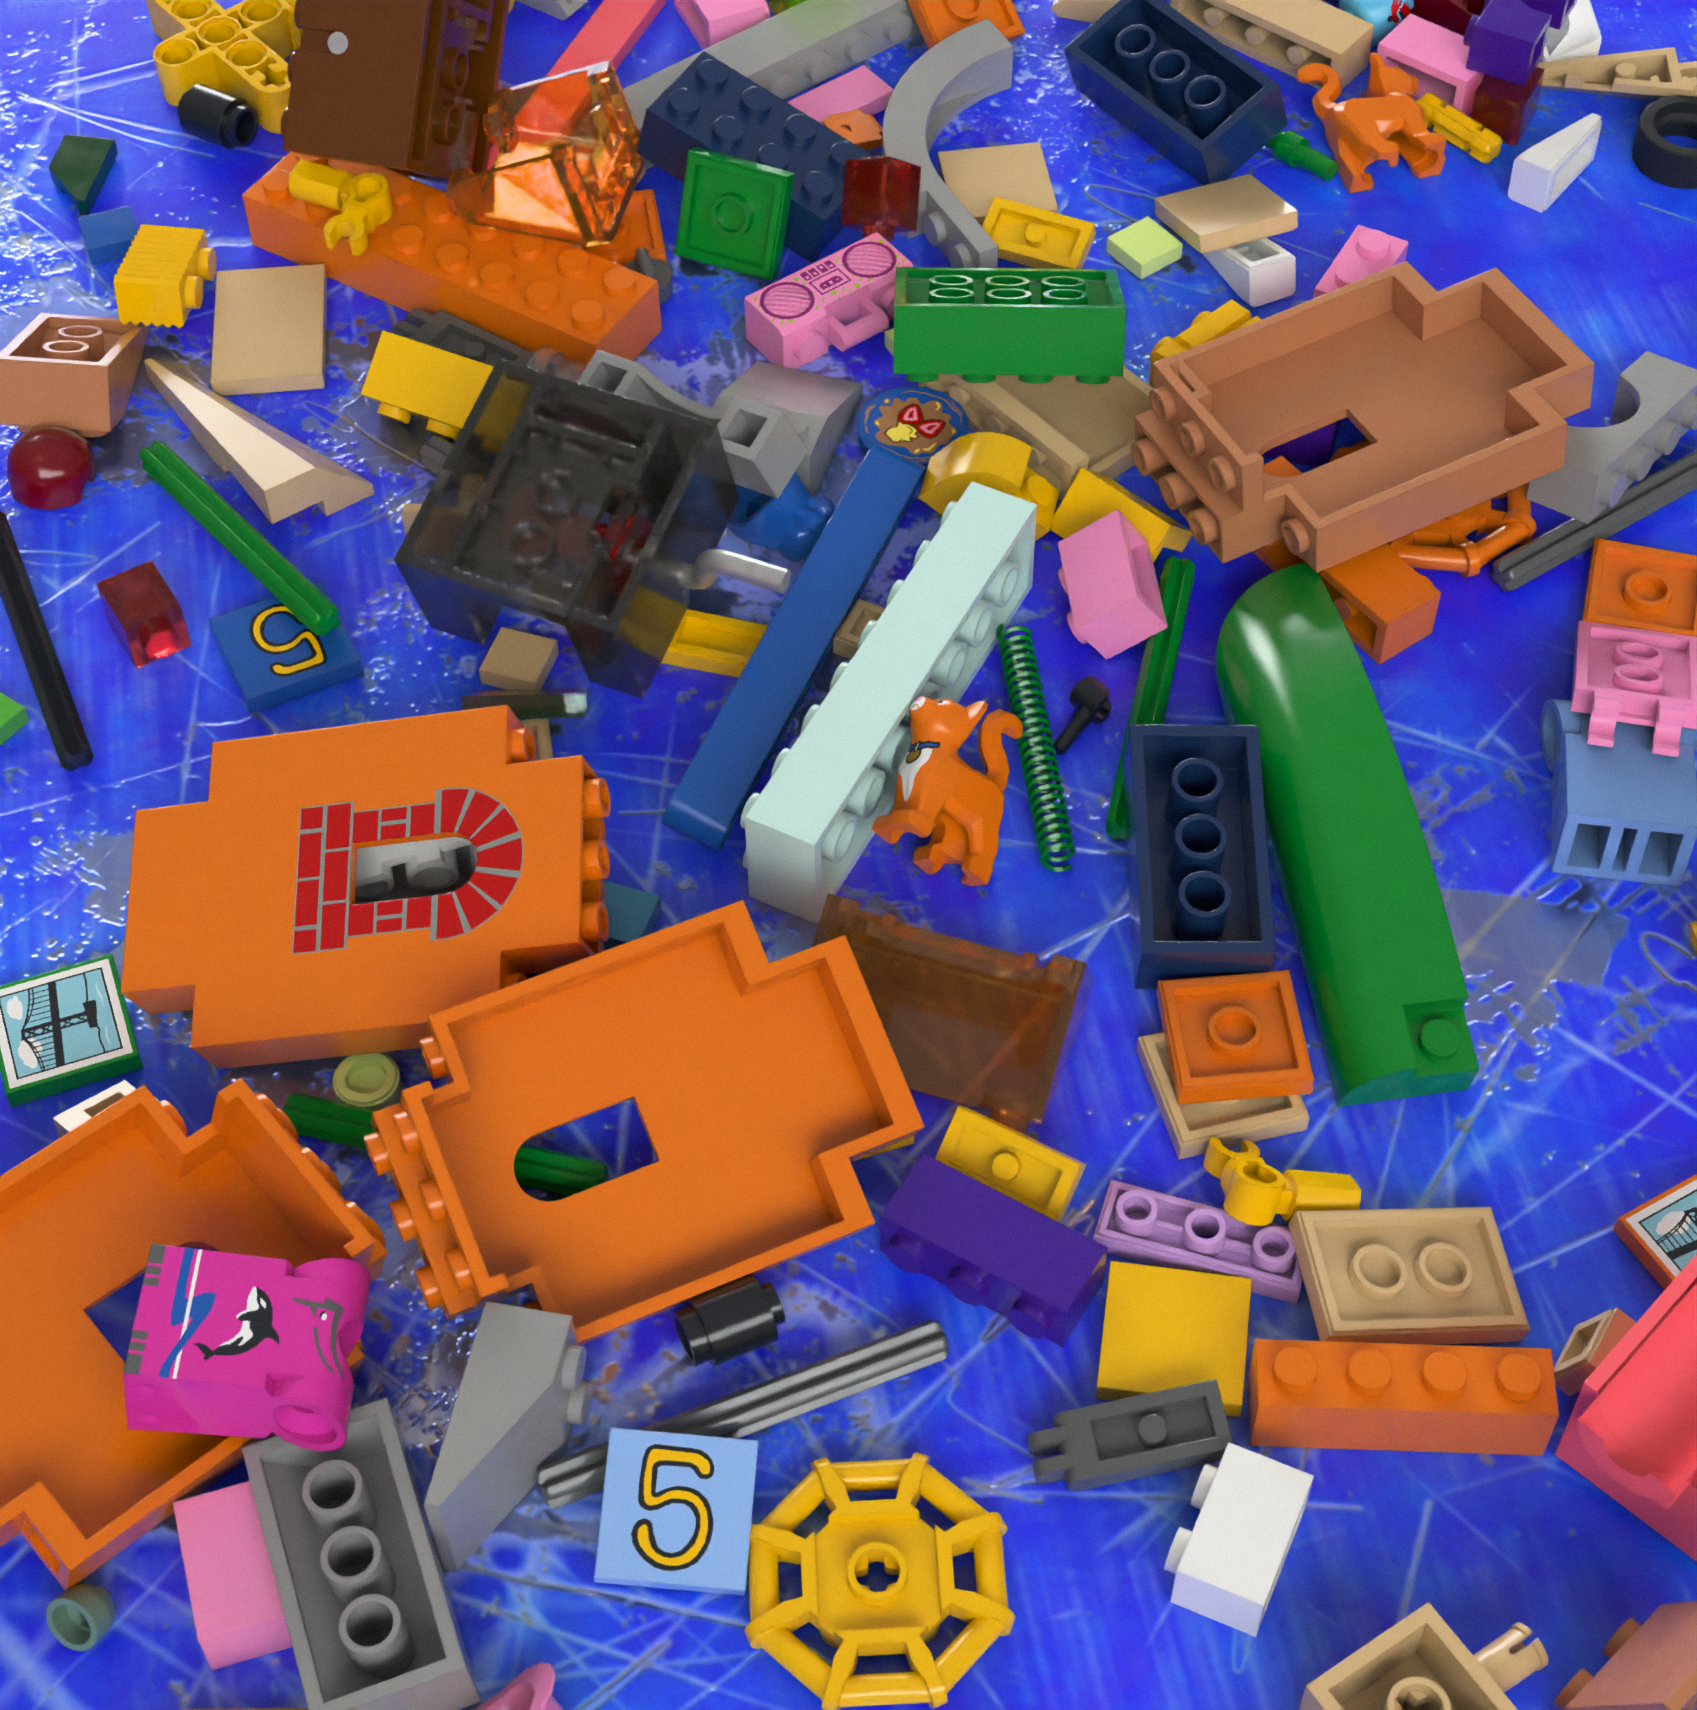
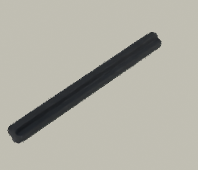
M0 511V596L61 767L74 771L79 766H88L92 762L94 755L5 513Z

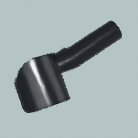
M1090 675L1083 678L1076 684L1070 694L1069 701L1078 711L1054 742L1053 748L1056 754L1060 756L1067 752L1084 728L1086 729L1091 722L1099 724L1110 716L1109 689L1094 676Z

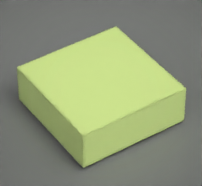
M1147 216L1107 237L1106 252L1141 280L1181 259L1183 244Z

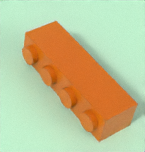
M1282 455L1264 465L1265 472L1278 477H1293L1304 473L1295 468ZM1284 539L1252 551L1274 572L1295 564L1306 563L1300 554L1294 555L1291 553ZM1388 543L1318 572L1352 641L1379 665L1432 634L1441 592L1434 587L1433 583L1426 576L1419 574L1400 558Z
M1255 1339L1247 1376L1250 1446L1543 1456L1559 1417L1552 1351L1548 1348Z

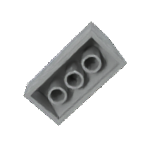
M387 1397L351 1410L346 1441L343 1447L334 1451H315L301 1448L285 1441L278 1435L243 1447L242 1452L308 1709L460 1710L481 1702L405 1441Z

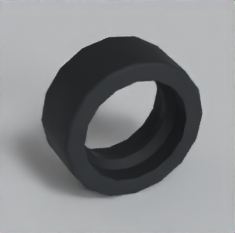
M1676 95L1661 98L1649 104L1640 115L1632 146V159L1638 169L1655 182L1672 188L1696 189L1697 149L1669 143L1662 137L1674 135L1697 140V97Z

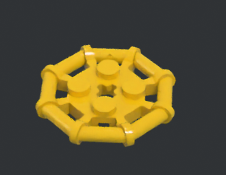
M915 1452L911 1459L832 1463L826 1457H822L810 1463L811 1471L759 1524L751 1525V1533L748 1537L750 1538L748 1557L750 1623L746 1626L744 1633L752 1648H762L822 1700L823 1710H841L842 1707L928 1703L931 1709H935L948 1703L947 1693L997 1638L1011 1633L1016 1617L1008 1607L1002 1539L1008 1528L1000 1513H989L929 1464L930 1456ZM898 1489L896 1499L850 1501L847 1493ZM922 1496L956 1525L946 1532L937 1525H935V1530L920 1519V1511L915 1508L920 1497ZM824 1501L825 1505L832 1512L828 1516V1523L816 1536L814 1530L806 1539L792 1533ZM968 1552L974 1553L977 1593L955 1588L954 1556ZM779 1562L801 1565V1597L780 1603ZM869 1563H884L886 1574L898 1575L897 1582L887 1585L886 1590L882 1592L870 1591L869 1586L860 1585L856 1577L868 1574ZM949 1614L968 1623L934 1661L931 1651L925 1643L931 1641L937 1635L940 1624ZM808 1622L813 1624L820 1631L822 1639L828 1645L838 1648L832 1667L792 1632ZM905 1654L911 1672L854 1675L858 1656Z

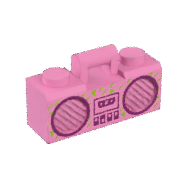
M875 232L744 297L746 339L773 365L792 369L810 363L828 353V346L832 344L843 352L889 328V321L894 319L896 267L914 266L911 261L884 237Z

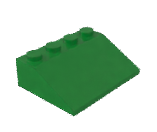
M896 267L893 374H905V379L913 382L936 381L939 379V374H961L962 380L972 383L992 382L996 380V375H1019L1020 381L1033 384L1051 382L1053 376H1076L1075 380L1080 383L1104 384L1110 381V376H1123L1126 305L1116 269Z

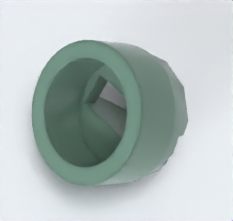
M79 1582L64 1590L48 1605L46 1610L47 1624L54 1637L61 1644L75 1651H87L101 1640L113 1625L116 1615V1604L111 1592L102 1586L94 1587L89 1582Z

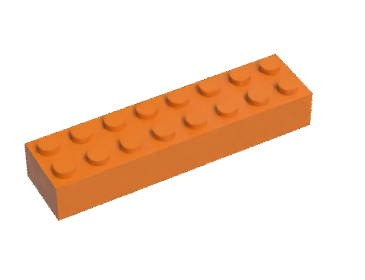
M290 152L242 194L253 245L299 265L325 264L327 277L407 312L418 308L433 315L436 311L443 310L534 353L537 368L574 384L580 378L597 349L633 361L662 331L658 280L385 167L312 157ZM300 159L353 174V177L362 173L372 172L384 176L387 180L394 210L392 217L387 222L376 226L372 233H367L368 247L360 256L352 255L349 243L350 237L340 239L334 249L327 248L323 233L324 225L333 216L342 214V212L292 197L289 191V176Z

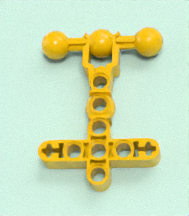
M146 0L153 30L164 40L154 49L153 58L163 96L167 103L178 107L179 101L185 92L196 84H203L246 100L249 107L255 109L260 126L271 133L281 134V118L284 110L288 107L291 88L287 74L288 63L284 59L293 50L300 49L302 29L296 26L294 19V9L297 0H245L227 10L214 0ZM510 0L508 14L513 10L515 0Z

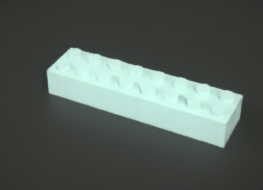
M971 481L959 501H951L947 505L941 518L938 532L932 541L924 540L916 553L913 569L905 581L899 579L894 583L887 599L886 609L878 621L870 620L861 634L858 650L849 663L842 662L836 669L831 681L830 692L821 705H812L808 710L799 738L791 749L784 748L779 753L772 768L771 779L761 794L755 792L747 800L741 815L740 825L741 828L745 829L746 835L743 867L748 869L749 897L815 924L819 922L874 836L875 832L871 830L874 821L878 816L888 814L894 804L898 768L911 746L908 727L909 706L920 696L930 699L949 698L958 703L998 641L996 637L998 626L1001 623L1004 625L1003 633L1031 590L1033 583L1037 504Z

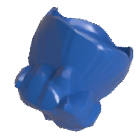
M794 472L778 499L740 485L733 487L725 504L726 524L736 537L754 545L778 550L784 558L795 562L809 556L836 507L830 499L821 493L809 494L798 474Z

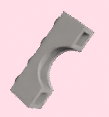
M598 349L568 395L597 435L777 499L807 452V449L782 411L737 396L734 397L727 410L704 406L679 394L664 384L643 364Z
M1646 351L1619 376L1610 421L1612 426L1588 428L1568 425L1564 467L1529 482L1526 499L1587 524L1593 521L1607 506L1614 507L1621 499L1624 490L1635 480L1642 481L1648 474L1652 464L1663 454L1669 455L1676 447L1679 439L1689 429H1697V369Z

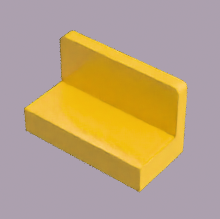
M1081 467L1055 512L1050 527L1051 531L1065 539L1118 509L1148 540L1153 563L1163 547L1183 552L1193 535L1190 529L1110 477Z

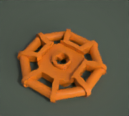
M1364 438L1351 447H1341L1335 451L1330 462L1372 444L1367 438ZM1529 482L1491 498L1507 497V512L1491 509V499L1388 542V544L1412 568L1459 572L1464 578L1476 576L1483 565L1516 544L1528 543L1536 532L1537 526L1531 517V501L1526 499ZM1475 530L1476 536L1482 532L1488 534L1476 543L1468 541L1466 538L1468 534Z

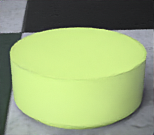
M382 1052L348 1056L338 1065L333 1075V1088L338 1102L380 1110L400 1101L403 1084L399 1068L390 1056Z

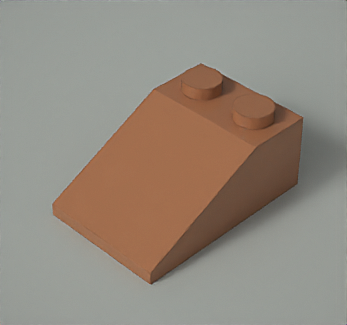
M40 313L0 352V424L17 425L18 431L23 433L46 426L73 429V432L81 437H100L111 432L125 415L149 334V325L145 326L140 322L136 326L131 321L125 325L119 318Z
M1697 1601L1661 1604L1643 1625L1630 1617L1611 1637L1602 1651L1610 1660L1595 1676H1592L1584 1668L1581 1669L1568 1682L1554 1701V1705L1560 1710H1697Z

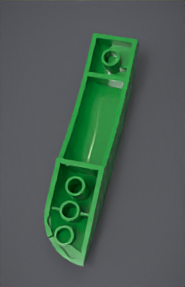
M1307 562L1282 568L1265 576L1248 588L1228 612L1217 642L1215 672L1227 725H1258L1268 851L1278 877L1300 952L1337 1107L1468 1090L1479 1071L1463 1009L1469 995L1429 850L1392 738L1356 648L1320 575L1315 573Z

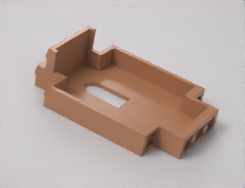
M1404 261L1177 355H1171L1154 362V389L1149 392L1152 409L1134 416L1136 442L1131 444V454L1139 472L1144 476L1149 474L1160 487L1162 497L1171 510L1178 509L1188 521L1195 540L1201 546L1207 544L1222 564L1284 539L1291 553L1294 555L1300 554L1315 573H1318L1563 468L1568 423L1564 419L1590 408L1595 363L1498 268H1493L1445 289L1436 291L1407 261ZM1346 417L1372 444L1297 476L1278 477L1264 471V458L1262 455L1270 449Z

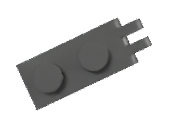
M414 308L406 315V321H399L392 328L393 334L527 378L537 371L534 353L443 310H438L431 315L421 309Z
M1217 1379L1063 1411L1052 1418L1054 1428L1037 1431L1027 1437L1031 1455L1042 1456L1060 1452L1058 1456L1044 1458L1033 1464L1036 1482L1051 1483L1066 1479L1067 1488L1071 1491H1081L1221 1461L1228 1442L1233 1444Z

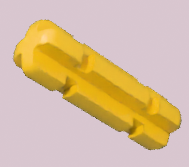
M1425 93L1421 99H1417V102L1425 109L1427 128H1431L1434 125L1433 132L1441 133L1447 141L1464 152L1471 149L1469 155L1483 164H1489L1494 157H1498L1502 150L1500 147L1503 142L1498 134L1488 128H1484L1481 131L1482 124L1451 104H1447L1445 108L1446 102L1433 93Z

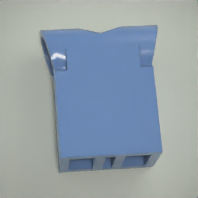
M1551 698L1546 700L1540 719V737L1547 767L1553 773L1551 872L1681 886L1697 837V781L1693 746L1697 729L1682 727L1678 757L1651 754L1654 727L1616 722L1613 748L1589 745L1586 742L1590 714L1571 711L1570 700Z

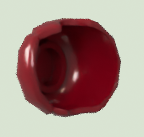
M52 426L35 428L31 432L22 435L13 444L8 453L7 477L13 498L25 506L35 509L54 510L73 506L80 502L83 486L87 479L91 482L95 481L96 460L89 441L72 430Z

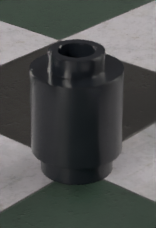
M196 84L185 92L179 101L178 117L181 128L187 134L228 149L237 146L245 147L255 136L258 126L257 113L254 108L249 107L246 100L203 84Z
M752 1274L688 1299V1307L673 1314L679 1338L694 1367L708 1361L715 1367L778 1340L776 1325L785 1322L784 1310L773 1285L770 1282L760 1285Z

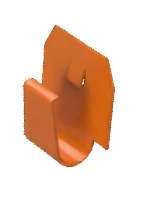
M860 109L831 114L822 120L826 127L863 150L883 145L882 126L873 115L864 114Z

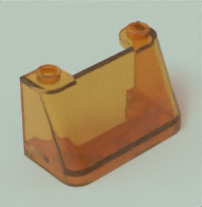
M604 61L495 91L489 102L488 112L483 115V126L488 140L492 144H497L500 152L492 168L489 170L474 173L470 168L465 167L452 173L447 183L446 196L453 214L461 216L467 224L586 247L611 243L618 231L645 158L636 153L640 133L612 61Z
M828 893L812 947L846 935L909 1090L990 1112L989 1118L1022 1134L1028 1133L1030 1123L1044 1125L1094 982L1087 963L1053 954L1052 961L1046 962L1045 969H1043L1041 961L1036 954L1024 951L1023 956L903 924L896 916L884 913L883 917H880L870 912L861 911L862 904L860 901Z

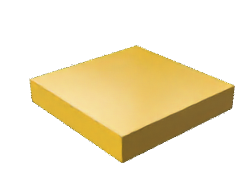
M1110 1261L1095 1398L1115 1401L1217 1379L1225 1414L1227 1416L1240 1417L1243 1403L1252 1278Z

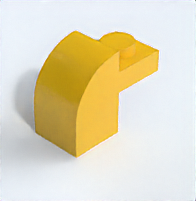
M975 432L955 439L930 458L918 498L943 516L947 505L951 501L958 502L971 481L1035 503L1037 504L1036 541L1050 530L1060 491L1027 466L1032 450L1031 446L1005 434Z

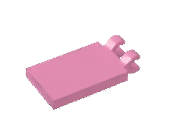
M1579 621L1574 646L1571 711L1590 714L1586 744L1613 748L1616 722L1654 727L1651 754L1678 757L1682 727L1697 729V637Z

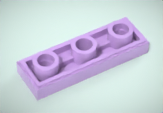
M1115 1180L1110 1181L1093 1236L1094 1241L1108 1247V1254L1157 1267L1252 1278V1293L1297 1305L1303 1277L1288 1226L1273 1222L1263 1226L1246 1224L1231 1217L1224 1209Z

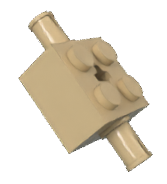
M1427 1602L1307 1684L1299 1710H1518L1505 1695V1692L1536 1670L1540 1671L1548 1665V1656L1539 1638L1525 1647L1523 1641L1531 1636L1533 1631L1519 1622H1516L1508 1628L1506 1633L1472 1655L1433 1606Z

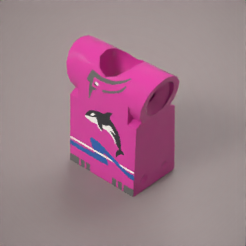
M151 1243L123 1371L128 1429L266 1438L273 1432L287 1442L310 1450L334 1451L343 1447L347 1438L355 1386L346 1359L359 1340L364 1328L371 1275L368 1268L357 1261L345 1258H324L310 1261L294 1268L288 1260Z

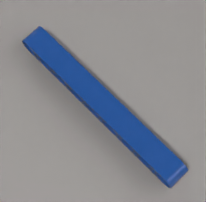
M875 442L872 444L675 789L664 813L663 825L717 851L721 850L832 649L833 638L836 637L841 625L860 598L910 507L924 477L926 466Z

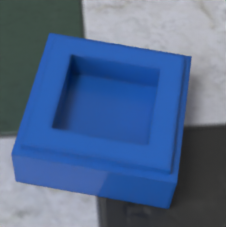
M130 205L77 217L91 265L126 257V252H128L129 246L134 241V236L137 235V227Z

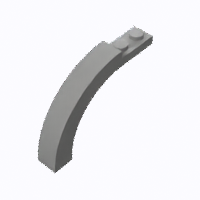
M989 19L952 34L930 48L916 60L900 78L893 90L884 115L883 188L890 211L907 239L925 233L930 244L933 246L937 245L949 259L952 268L998 267V245L947 187L936 172L929 156L930 150L939 134L956 116L973 104L1012 88L1014 46Z

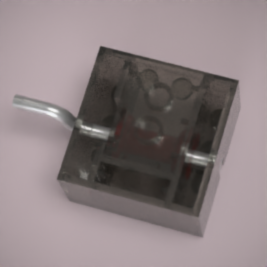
M498 358L394 558V562L431 628L484 645L503 606L562 625L570 637L589 681L644 699L687 610L682 594L684 588L706 589L717 581L718 574L783 594L791 578V571L732 551L716 549L740 499L717 425ZM604 512L614 515L610 525L600 523Z

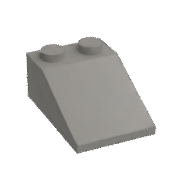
M758 361L719 393L712 408L727 410L734 397L737 396L782 411L807 449L795 472L802 480L809 494L813 495L817 494L863 393V384ZM723 480L724 486L733 488L737 485L735 483Z
M489 1301L485 1302L424 1501V1507L442 1569L456 1572L538 1482L537 1470L539 1467L558 1460L567 1450L573 1424L584 1425L591 1403L592 1383L591 1381L583 1380L586 1364V1347L577 1345L573 1317L571 1315Z

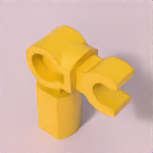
M300 159L290 173L289 191L292 197L342 212V214L333 216L324 225L323 233L327 248L334 249L340 239L350 237L349 243L352 255L358 257L368 247L367 233H372L376 226L387 222L392 217L394 210L388 182L384 176L378 173L368 172L353 177V174L304 159Z
M1210 1137L1203 1166L1207 1172L1220 1179V1185L1226 1196L1223 1203L1224 1210L1238 1221L1250 1225L1263 1226L1271 1224L1275 1214H1281L1285 1222H1290L1296 1211L1359 1210L1361 1189L1349 1174L1290 1169L1281 1174L1275 1168L1266 1165L1260 1157V1149L1252 1141L1243 1140L1240 1152H1234L1225 1148L1219 1138Z

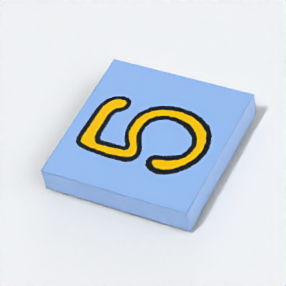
M610 1427L594 1582L744 1596L747 1580L750 1538L748 1537L751 1533L758 1441Z

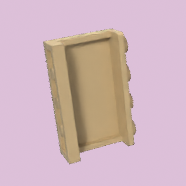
M1125 365L1123 376H1110V381L1104 384L1080 383L1075 380L1076 376H1053L1051 382L1033 384L1020 381L1019 375H996L995 381L972 383L962 380L961 374H939V379L936 381L919 382V387H927L944 392L960 403L968 417V427L974 432L1001 433L1019 439L1031 446L1032 450L1027 466L1060 491L1058 499L1061 501L1064 499L1081 467L1114 479L1135 465L1131 454V444L1136 442L1134 416L1152 409L1149 392L1154 389L1128 370Z

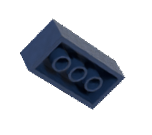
M1119 0L1064 48L1073 82L1078 91L1202 185L1226 180L1288 125L1278 83L1162 0Z
M702 51L646 109L636 152L683 183L685 180L688 150L694 147L795 173L784 246L811 263L815 261L865 204L879 163V159L705 51Z
M1130 724L1123 759L1134 989H1157V982L1160 980L1271 971L1276 955L1258 725Z

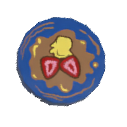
M903 386L884 391L868 401L858 416L857 440L863 457L866 456L868 450L875 442L926 466V471L930 458L955 439L968 434V417L961 404L946 393L927 387Z

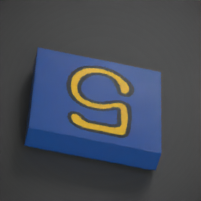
M321 580L313 583L330 599ZM275 596L208 619L212 635L250 714L364 674L362 659L342 621L337 630L330 629L325 636H317Z

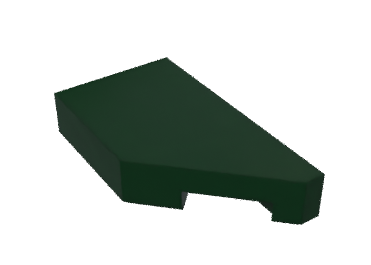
M65 134L49 165L53 183L61 192L66 193L72 199L77 211L82 215H89L118 155L115 139Z

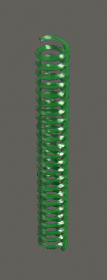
M1001 623L996 630V637L1005 675L1004 680L1007 684L1006 689L1012 714L1016 715L1020 720L1021 718H1029L1022 722L1023 727H1029V729L1023 731L1022 737L1017 739V745L1020 749L1019 755L1025 777L1024 782L1027 787L1026 792L1029 797L1028 802L1031 806L1030 812L1033 816L1032 822L1035 826L1034 832L1040 855V863L1044 868L1051 871H1067L1073 868L1070 864L1054 867L1046 861H1065L1075 854L1076 848L1072 845L1074 838L1070 835L1072 832L1071 826L1068 825L1070 818L1067 816L1066 799L1062 796L1064 789L1061 787L1062 779L1059 777L1058 760L1055 758L1054 741L1051 739L1052 731L1049 729L1051 724L1047 720L1049 715L1046 711L1047 705L1044 702L1045 696L1042 693L1043 686L1040 683L1039 668L1036 665L1037 658L1034 656L1036 651L1033 647L1032 633L1030 629L1023 626H1014L1002 633L1004 625ZM1021 630L1026 633V636L1015 635L1007 640L1004 639L1007 634L1013 631ZM1026 736L1032 737L1028 740L1024 739ZM1027 746H1035L1029 750L1026 749ZM1029 755H1035V756H1036V757H1033L1032 759H1029V758H1028ZM1031 764H1032V765H1039V766H1036V767L1033 768V769L1030 768ZM1052 770L1054 771V774H1046ZM1033 774H1043L1036 778L1032 777ZM1035 783H1036V784H1044V785H1041V786H1039V787H1037V788L1034 787ZM1037 793L1045 794L1040 797H1036ZM1058 799L1060 800V803H1051ZM1039 803H1049L1042 807L1038 806ZM1059 809L1062 810V813H1058V812H1056V813H1050V812H1055V811H1057V810H1059ZM1041 812L1050 813L1044 817L1040 816ZM1062 818H1063V820H1064L1063 823L1057 822V823L1049 824V825H1047V826H1045V827L1042 826V823H1043V822H1049V823H1050V822H1056V821L1061 820ZM1064 828L1066 830L1065 833H1053L1047 837L1043 835L1045 832H1057ZM1066 838H1067V840H1068L1067 843H1066V842H1059V843L1052 844V845H1050V846H1046V845H1045L1047 842H1058V841H1062V840H1064V839H1066ZM1070 849V852L1064 856L1051 857L1047 855L1049 852Z

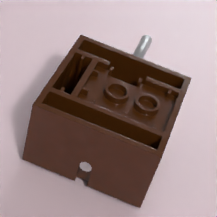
M297 0L294 9V19L296 26L302 29L300 49H295L288 61L287 74L291 88L289 104L281 118V134L284 138L283 150L306 156L385 167L409 178L479 188L487 174L496 100L509 102L515 95L513 85L499 79L510 0Z

